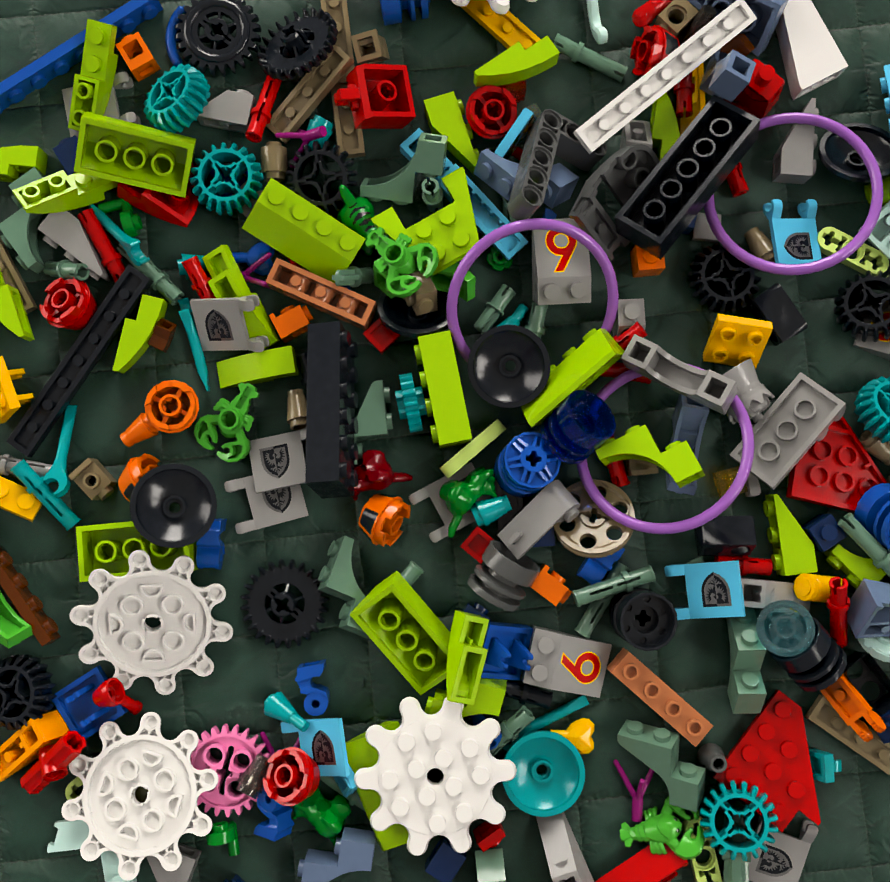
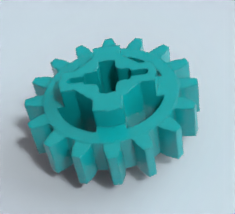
M412 373L399 375L402 390L395 391L400 420L408 419L410 433L422 431L423 427L420 416L427 415L422 386L414 387Z

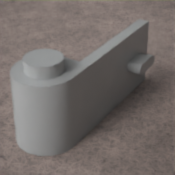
M554 480L543 488L497 536L518 560L557 522L566 521L569 523L574 520L580 513L578 510L580 503L559 480Z

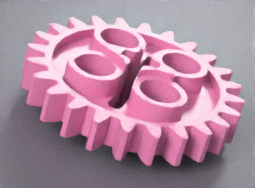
M224 724L221 732L217 726L211 728V735L206 730L201 733L202 740L199 739L197 747L190 756L191 764L197 770L213 769L219 777V782L214 789L205 791L198 797L197 806L202 802L205 803V813L212 807L215 808L214 813L216 817L221 810L225 811L226 817L231 815L233 809L237 815H240L243 811V805L246 809L250 810L253 807L252 800L257 802L258 794L264 788L263 778L267 776L265 772H267L269 763H265V761L271 755L270 753L262 754L261 751L265 747V743L259 745L255 743L259 737L258 734L252 738L248 737L249 728L243 733H239L238 724L234 726L232 731L229 730L228 724ZM233 746L234 751L228 767L231 773L225 781V793L221 794L220 789L226 773L223 767L229 759V747ZM211 748L220 749L222 759H215L211 755ZM239 753H244L249 757L250 763L248 765H243L238 761L237 755ZM233 781L240 782L244 787V791H235L231 783Z

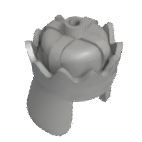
M750 358L724 373L723 376L736 381L738 387L737 396L747 410L750 420L752 419L756 423L764 418L761 412L770 406L768 397L773 399L775 396L758 380L756 369ZM730 406L726 414L729 421L734 425L738 422V419Z

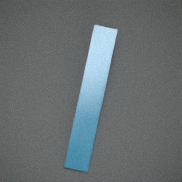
M420 128L400 145V152L409 161L415 154L421 132H423ZM446 157L442 176L435 177L443 191V196L450 203H453L454 201L442 183L441 178L460 167L456 163L453 165ZM466 175L477 230L485 236L493 230L511 223ZM518 232L502 238L492 245L509 261L528 241Z

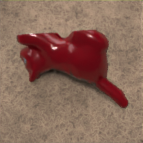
M368 450L363 454V463L357 467L354 466V470L358 473V486L354 487V496L350 497L357 501L360 492L383 490L393 482L411 481L413 477L404 472H393L382 451Z

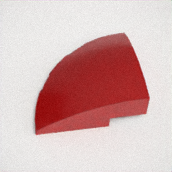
M191 172L185 198L124 183H118L117 196L156 218L183 227H188L199 205V196H195L192 192L195 186H192L190 183V178L194 177Z

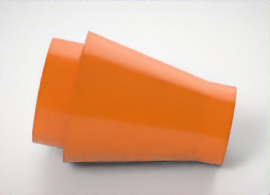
M141 413L120 434V438L127 447H131L136 443L158 435L159 430L150 424L145 413Z

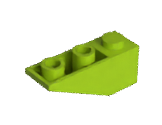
M454 91L424 100V112L431 134L448 136L447 150L473 174L480 154L477 148L473 149L470 140L473 139V133L469 123H464L462 115H465V109L462 100L456 99Z
M778 494L765 495L766 501L763 502V510L765 516L769 519L770 525L767 529V537L773 546L774 554L771 555V560L777 575L790 576L818 572L812 541Z

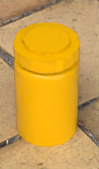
M802 573L794 581L793 589L795 595L802 601L827 603V598L829 599L830 596L829 580L837 576Z

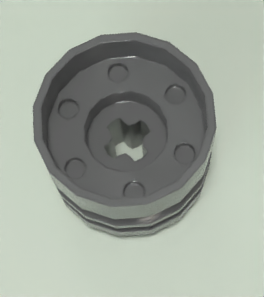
M491 540L482 554V560L486 565H476L474 568L475 573L470 575L467 583L477 595L487 602L506 611H517L520 606V600L526 596V592L521 586L531 587L540 573V567L527 555H523L517 560L503 542Z

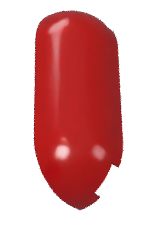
M664 844L667 850L665 855L652 854L649 845L599 878L596 882H669L678 875L676 871L687 866L689 862L675 855L667 844Z

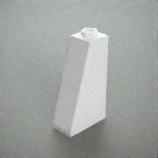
M788 0L776 26V33L792 99L795 100L839 77L848 67V64L811 0Z

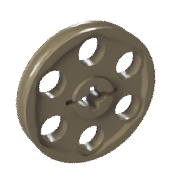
M593 479L596 487L606 493L604 498L612 506H624L627 509L625 514L635 518L633 504L622 489L610 482ZM582 481L566 488L573 497L580 500V507L578 509L580 513L571 521L575 525L572 531L565 532L561 530L560 524L562 522H557L554 525V533L559 542L570 552L585 558H602L622 549L631 538L634 529L614 521L599 509L588 495ZM592 514L597 515V519L594 523L589 522V518H591ZM611 529H617L622 533V537L618 540H611L606 534ZM585 537H591L596 541V544L592 548H584L580 542Z

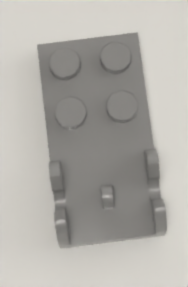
M800 372L763 415L764 418L759 420L752 428L754 433V458L750 472L774 490L816 441H821L826 436L832 422H837L842 418L846 411V403ZM742 440L729 454L739 464L742 458Z

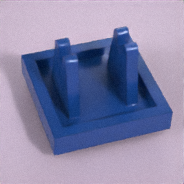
M489 621L483 643V648L488 649L481 678L519 680L522 670L529 671L531 667L527 664V660H533L534 657L528 650L534 629L528 625Z
M100 665L55 693L56 697L52 699L70 731H78L85 739L98 732L103 723L114 721L128 712V709L121 705L98 707L93 702V692L102 682L108 679Z

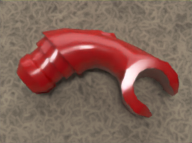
M673 0L647 1L633 12V23L637 27L649 26L654 18Z

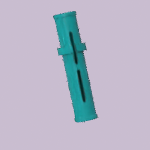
M25 459L10 470L27 487L26 491L29 494L32 493L66 528V531L81 520L60 497L56 498L53 494L54 491L43 481L44 476L40 477Z

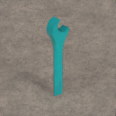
M88 205L89 209L92 208L100 224L122 245L135 265L141 266L149 262L150 258H147L140 249L141 242L139 239L128 236L95 205Z
M188 297L178 300L181 311L178 312L188 336L197 372L206 391L209 392L208 368L198 336L190 299Z
M68 405L65 410L56 458L50 470L43 477V481L47 485L51 482H58V489L53 493L56 498L64 496L70 489L67 457L77 411L76 405Z
M582 695L536 718L518 734L519 737L516 740L589 705L586 696ZM511 740L503 749L508 751L515 741Z

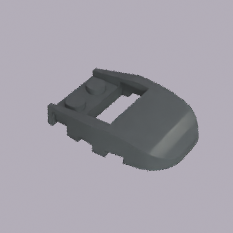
M644 144L623 147L601 164L586 180L568 215L570 219H574L579 227L602 247L610 261L615 258L612 252L619 246L626 247L631 241L616 233V225L595 197L598 193L597 187L603 180L623 207L660 162L654 151Z

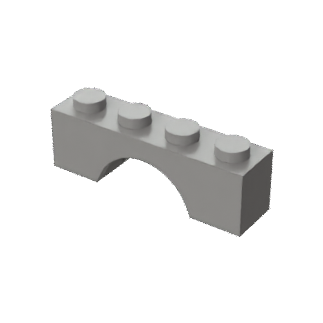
M636 334L633 335L621 356V360L626 368L723 415L726 414L738 393L736 381L710 369L702 370L690 366L667 353L659 345Z

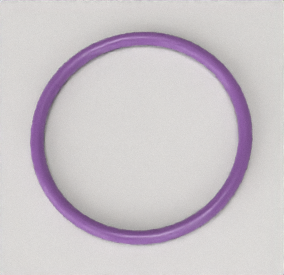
M800 112L770 115L761 118L759 131L781 124H808L826 129L844 139L859 154L869 173L872 198L868 216L856 236L836 253L809 263L781 264L766 261L748 253L729 237L718 219L713 194L704 205L706 218L712 232L731 255L755 269L779 275H804L833 267L851 256L864 244L879 219L883 203V181L879 165L873 153L852 130L841 123L820 115Z
M531 218L511 222L481 238L459 263L454 272L447 295L446 314L448 328L454 345L463 359L468 363L471 351L462 336L457 316L458 296L464 277L474 261L492 244L509 235L527 230L540 229L560 232L577 240L593 254L602 268L608 294L606 315L601 328L606 329L610 334L617 315L619 294L615 271L602 247L590 235L574 225L545 218Z
M628 370L608 382L594 396L579 424L575 447L577 469L583 486L592 501L607 516L625 527L651 534H674L702 526L719 516L732 504L748 479L754 458V433L748 412L736 394L730 406L735 412L741 428L742 458L732 485L718 502L701 514L678 522L653 523L638 520L622 513L603 497L590 475L586 457L589 428L600 406L618 388L636 378L642 377V375Z

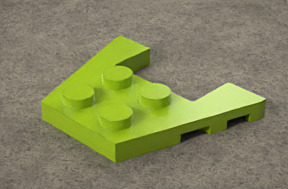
M463 166L441 178L442 183L454 202L411 227L404 228L393 207L371 218L376 228H383L385 230L384 233L393 241H396L399 234L403 233L412 238L411 244L408 247L419 243L432 244L437 249L439 255L438 267L432 274L433 276L462 260L474 244L479 241Z

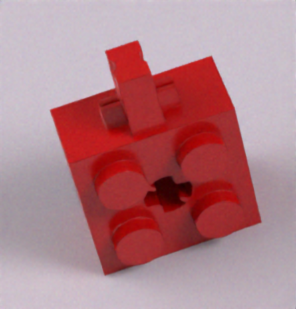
M361 64L355 66L346 76L347 88H340L333 95L335 106L351 108L355 129H403L416 117L407 65Z

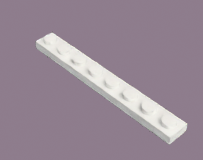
M736 0L576 129L573 134L590 155L753 23L757 17L744 0Z

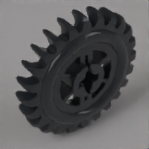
M191 0L192 7L184 6L183 9L186 14H179L178 19L181 23L175 25L176 31L179 32L175 35V40L179 43L177 49L180 53H183L184 61L188 62L190 60V65L195 68L199 64V70L202 74H205L206 69L209 67L212 77H215L217 69H220L223 77H226L227 67L236 74L235 64H239L245 69L246 66L243 58L253 61L249 51L259 52L254 42L260 43L262 40L260 35L255 32H261L262 29L257 24L259 21L258 16L252 14L253 7L246 5L245 0ZM218 15L217 18H213V19H210V20L208 19V18H210V17H213V16ZM223 16L231 19L233 23L227 25L223 20ZM202 27L205 29V34L199 36V30ZM236 30V36L234 38L231 34ZM203 43H210L213 49L204 46Z
M312 7L310 16L308 11L303 8L302 18H300L296 11H293L295 17L293 22L287 16H284L286 26L283 27L278 22H275L278 32L274 33L268 29L272 39L268 40L262 37L266 47L258 45L260 50L257 53L258 63L264 73L273 79L285 80L287 78L291 80L296 75L299 78L303 76L304 72L310 73L313 67L321 65L320 61H325L328 57L327 53H331L334 49L333 45L336 44V37L338 35L337 24L328 12H324L321 8L317 12Z
M280 559L277 568L270 561L268 562L269 571L259 567L258 570L261 576L251 574L250 578L254 584L244 585L250 591V594L240 596V598L248 601V604L241 606L240 609L249 611V614L244 616L242 620H252V624L247 630L258 629L255 639L266 635L265 645H268L272 639H275V648H279L282 641H285L286 648L289 649L294 639L297 645L301 646L302 636L308 641L312 639L310 630L316 633L320 632L316 622H326L320 614L329 612V609L322 606V603L329 601L330 598L321 596L323 592L318 590L320 581H318V577L312 578L315 570L312 568L305 572L304 562L296 568L294 559L290 560L288 566H286L283 559ZM287 584L285 591L279 592L275 588L276 585ZM290 584L297 587L303 595L297 597L289 591ZM267 595L272 599L270 608H266ZM287 598L289 600L287 605L288 607H290V609L285 608L282 610L280 608L281 602L279 601V599L283 600ZM302 598L305 600L304 611L298 607V600ZM272 610L275 615L280 617V622L274 620L268 611ZM291 615L296 619V621L284 623L286 616Z

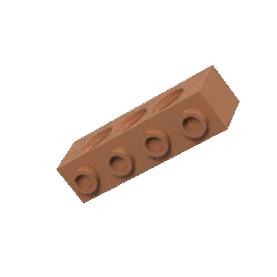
M276 258L266 279L270 289L365 331L369 328L378 308L376 301L345 287L336 286L335 283L279 258Z
M622 648L607 666V670L695 747L713 727L708 720L625 648Z

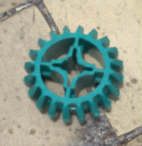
M182 63L177 67L172 66L168 72L164 71L163 76L157 78V82L151 85V91L146 94L148 99L144 101L145 108L143 112L146 114L149 123L159 130L176 133L177 131L181 133L184 127L189 128L194 120L197 121L199 114L204 113L203 108L208 105L207 99L211 95L209 92L211 86L207 83L208 80L195 67L189 64L183 65Z
M222 142L221 149H217L212 144V152L209 154L207 151L202 150L201 153L204 158L203 160L195 158V163L198 167L191 168V173L194 177L190 178L191 185L195 186L192 192L195 196H199V203L201 205L206 204V208L209 211L216 208L218 215H222L226 209L228 215L232 216L233 209L236 208L239 213H243L242 206L245 204L247 207L252 208L253 205L250 199L258 200L259 195L256 191L263 190V185L260 181L264 179L263 173L259 172L262 169L260 163L255 162V155L252 153L248 154L247 148L244 146L238 150V146L234 142L229 149L226 143ZM224 162H233V163L230 164V165H222V164H221V163H224ZM213 169L215 177L210 181L211 185L207 187V178ZM248 171L246 185L241 189L239 181L244 177L243 173ZM221 173H222L225 177L228 176L229 179H230V177H231V181H232L233 185H232L229 181L226 182L225 179H224V181H223V177H222ZM224 193H232V194H233V196H229V197H220V196L223 195Z
M881 376L878 379L869 381L859 390L854 402L856 406L854 413L859 415L857 422L865 425L864 430H869L872 433V438L877 436L880 438L881 443L889 442L890 444V377L886 379Z
M731 780V789L726 790L724 783H720L719 787L722 793L718 794L716 790L711 789L710 794L714 800L706 797L703 799L704 804L710 808H700V814L708 817L700 820V826L710 827L703 832L705 838L713 837L710 841L712 848L721 844L719 854L722 856L726 854L727 850H730L731 860L736 859L737 852L741 853L743 861L748 859L747 852H752L753 857L756 859L759 857L756 850L758 847L765 853L768 851L764 841L772 844L775 842L774 837L768 834V832H778V827L770 824V822L778 820L777 814L769 813L775 806L772 802L763 804L768 796L764 792L757 797L758 787L756 785H753L748 792L746 781H742L740 789H737L735 781ZM743 798L751 801L749 805L746 803L742 807H734L727 800ZM719 806L728 817L723 825L724 828L720 831L715 826V814ZM759 808L762 813V826L757 834L750 825V821L755 816L754 812ZM731 812L734 815L738 814L739 818L740 815H744L743 820L746 828L743 825L739 826L738 823L737 826L734 825ZM740 833L751 840L734 842L727 839V837L731 838L733 835Z

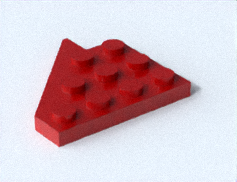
M842 416L839 421L832 422L826 436L821 441H816L790 471L786 497L854 513L858 501L866 491L880 483H887Z
M776 689L763 706L761 713H758L725 757L727 761L726 770L721 773L714 772L712 777L720 783H724L728 790L731 789L730 781L734 780L737 789H740L742 781H746L748 792L753 785H756L758 787L757 797L765 792L768 798L763 804L772 802L775 808L769 813H774L778 816L776 822L770 823L776 825L781 832L784 831L798 810L819 826L821 820L802 707ZM740 798L743 802L747 803L748 805L751 803V801L747 799ZM758 808L756 812L762 816V813Z

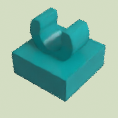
M815 748L809 749L814 780L823 783L835 782L834 772L842 771L841 760H834L832 753Z

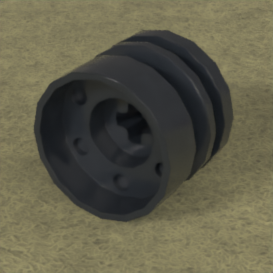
M635 587L629 593L626 591L620 592L612 601L609 611L610 624L615 633L634 648L643 651H654L666 646L675 636L678 626L677 613L672 603L664 596L643 587ZM641 612L644 613L643 618L635 619V615H640Z
M800 616L788 621L778 629L770 642L769 652L772 658L783 670L787 671L789 677L804 691L816 692L826 689L840 678L847 666V655L844 650L837 644L834 638L830 637L822 624L811 616Z

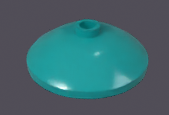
M535 731L520 737L508 749L504 759L511 760L516 765L517 772L511 781L503 782V786L509 799L520 810L533 816H554L566 811L579 798L585 782V767L579 751L567 738L551 731ZM539 765L546 766V770L543 773H538L536 769Z

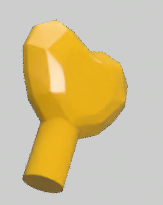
M578 719L571 723L566 730L550 729L551 732L558 733L571 741L580 754H589L594 749V741L591 737L594 732V723L590 719Z

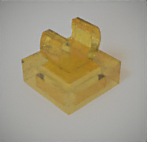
M740 466L712 473L719 498L732 485ZM746 483L739 494L748 492Z

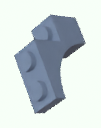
M720 48L711 56L699 89L711 96L716 95L721 99L732 102L750 83L756 62L734 49L727 54L720 52Z
M487 148L480 152L473 174L509 201L519 164L509 161ZM561 163L554 164L543 203L552 209L570 199L579 177Z
M680 394L672 415L673 434L669 444L675 441H681L682 443L687 440L697 461L709 408ZM665 471L667 490L678 494H695L697 480L679 488L675 480Z
M344 827L342 837H336L334 852L308 848L305 859H300L297 877H302L301 882H329L349 872L371 871L376 843L374 831Z

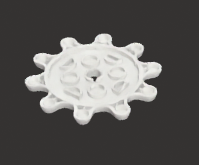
M135 550L128 558L129 571L126 575L114 576L101 568L95 569L90 573L88 581L98 592V601L93 605L75 606L69 614L72 623L88 627L93 632V640L84 645L79 651V659L83 663L94 664L101 660L111 662L115 667V673L112 678H117L123 684L125 690L131 687L136 678L149 677L153 680L156 691L162 695H169L174 692L176 688L175 676L180 670L189 669L202 677L208 676L213 672L214 663L205 654V647L211 642H226L230 640L233 636V628L229 623L216 620L211 615L212 608L225 599V588L219 583L205 587L193 584L190 578L195 567L192 558L186 555L179 556L170 568L158 569L152 565L150 556L146 551ZM150 617H159L161 624L153 628L148 626L145 620Z
M414 697L402 699L399 706L402 723L397 729L387 730L380 725H372L367 729L365 734L366 741L377 750L379 755L378 761L372 767L360 768L354 775V782L358 788L375 790L381 798L380 806L371 814V827L380 832L385 831L394 824L403 825L408 831L407 849L414 856L423 855L428 848L429 841L437 835L446 837L455 852H467L472 845L469 827L473 821L483 819L493 825H498L504 821L506 811L493 798L492 790L499 782L511 781L517 772L516 765L511 760L496 759L490 753V744L498 737L501 731L499 722L493 718H486L480 724L469 725L462 717L464 704L450 702L447 700V697L444 699L440 711L435 714L425 713L419 701ZM433 768L440 769L444 775L443 779L439 783L431 782L427 778L429 770Z
M155 712L144 714L138 731L130 736L123 734L117 723L107 721L99 729V737L103 744L101 753L94 758L79 754L69 764L70 772L82 780L83 791L79 797L70 799L63 804L62 816L68 821L83 820L89 827V835L80 848L82 858L86 861H94L103 852L113 851L119 858L118 873L123 880L129 881L136 878L140 871L141 862L147 856L157 857L165 870L174 871L182 863V855L178 846L180 837L185 833H193L196 836L202 837L209 834L212 830V820L208 815L199 810L197 800L201 793L210 791L217 786L219 782L218 774L213 769L197 770L192 766L190 756L199 743V737L193 730H185L176 739L167 740L161 734V718ZM139 786L148 789L145 802H139L136 799L135 791Z

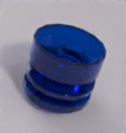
M576 390L543 420L541 437L545 446L555 457L569 464H580L614 435L616 429L615 417L609 406L600 397L586 390Z

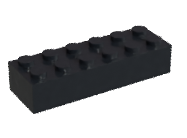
M713 95L615 216L616 233L661 260L758 139L761 119Z
M340 321L308 324L305 483L322 499L354 496V487L358 486V473L354 470V460H358V447L354 443V434L358 433V421L354 417V408H358V396L354 392V383L358 382V371L356 366H354V358L358 357V346L351 339L349 330H346Z

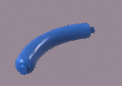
M178 6L173 12L165 34L166 50L170 61L175 67L183 63L177 51L175 35L177 34L175 25L180 23L178 15L186 14L182 6Z

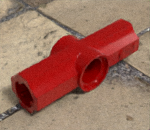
M67 731L55 744L42 747L38 751L39 760L20 778L21 788L25 789L29 794H38L50 782L67 776V766L86 747L85 737L81 736L78 731Z

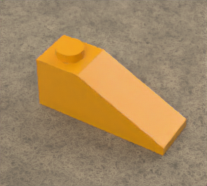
M58 710L42 714L43 717L41 719L37 718L34 720L31 718L27 721V727L23 725L20 730L16 731L0 746V782L38 758V751L42 747L55 744L69 731Z

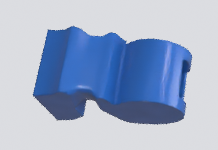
M215 518L208 532L196 542V564L198 569L215 568L221 570L225 545L220 540V534L226 529L227 519Z
M622 548L618 552L602 558H585L576 576L582 577L590 585L601 582L607 571L612 569L613 563L620 559L625 549Z
M326 659L302 663L297 667L295 681L300 688V693L307 695L304 700V708L312 716L322 715L330 702L329 688L312 681V677H320L326 667Z
M262 788L258 794L257 807L269 819L259 823L255 827L254 834L275 842L291 834L292 826L295 824L291 819L292 808L280 805L274 799L269 798L264 788Z

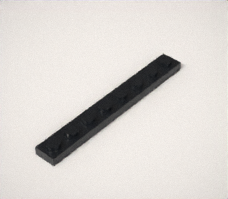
M128 264L7 439V443L25 456L33 457L123 327L125 318L130 317L141 301L142 294L145 295L154 282L152 279Z

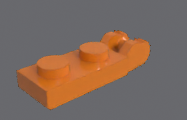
M844 673L835 683L826 689L820 690L848 726L850 725L864 742H869L874 737L865 722L859 720L862 716L877 733H882L887 729L878 713L872 711L873 708Z

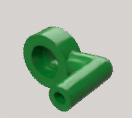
M119 198L98 204L99 209L105 214L122 209L119 215L124 232L130 237L140 235V229H143L142 220L138 213H133L130 203Z
M234 821L213 823L212 830L206 835L207 845L228 844L229 856L239 855L237 824Z

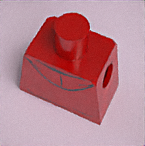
M753 59L752 61L756 62V66L750 83L734 100L752 115L761 119L768 114L779 100L785 81L776 74L773 66L765 65L760 60Z

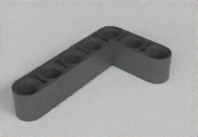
M545 109L528 130L508 203L509 214L517 221L529 219L542 205L555 155L580 170L590 171L607 153L606 144L603 143L589 155L573 134L580 126L552 109Z

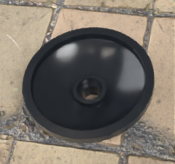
M865 123L842 124L858 135L869 147L879 165L882 180L890 176V133ZM827 131L821 138L818 148L819 158L823 165L831 173L844 180L856 183H871L868 170L856 150L838 135Z
M437 290V311L418 316L413 307L407 305L405 299L403 300L398 297L391 299L383 292L378 300L379 318L388 329L407 337L418 338V336L442 332L448 328L446 314L448 292ZM459 303L457 304V315H458Z
M517 325L497 326L482 334L474 343L468 358V375L473 388L485 401L498 407L515 408L533 401L545 388L550 375L551 364L546 346L535 333ZM509 360L513 361L516 365L513 371H509L506 368V363Z
M165 464L148 471L137 482L130 498V515L138 532L149 542L165 548L185 547L201 539L211 528L217 512L216 494L210 481L197 469L183 464ZM173 503L180 505V510L176 513H172L169 510L170 505Z

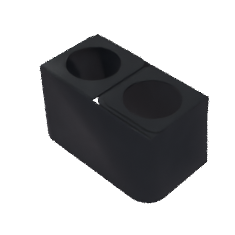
M778 283L772 285L747 304L757 320L772 322L773 330L769 339L775 346L808 328L806 321Z
M717 516L708 523L694 529L698 556L750 555L757 545L755 518L753 516Z
M854 652L847 658V666L843 673L860 694L861 687L865 682H875L880 689L879 696L875 700L866 701L873 708L872 711L878 714H885L890 710V679L868 652ZM859 661L863 668L861 676L856 679L849 678L847 675L848 669Z

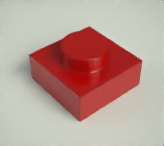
M380 318L363 332V336L381 354L401 337L400 334L388 329L381 322Z
M476 526L460 547L481 564L483 562L482 554L490 541L494 539L480 527Z
M485 821L473 830L476 842L483 852L489 848L496 847L506 837L501 823L493 825Z

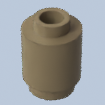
M266 142V146L260 148L261 173L264 175V181L269 182L272 177L279 183L284 182L287 175L286 171L288 170L287 148L282 146L281 142Z

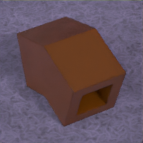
M739 33L725 44L720 52L729 54L734 49L740 54L747 56L755 47L745 34Z
M161 318L155 324L148 345L166 353L174 337L177 325Z

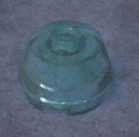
M779 600L770 603L761 611L757 619L756 631L760 642L768 651L778 656L791 657L803 653L812 644L815 637V623L809 611L799 603L790 600Z

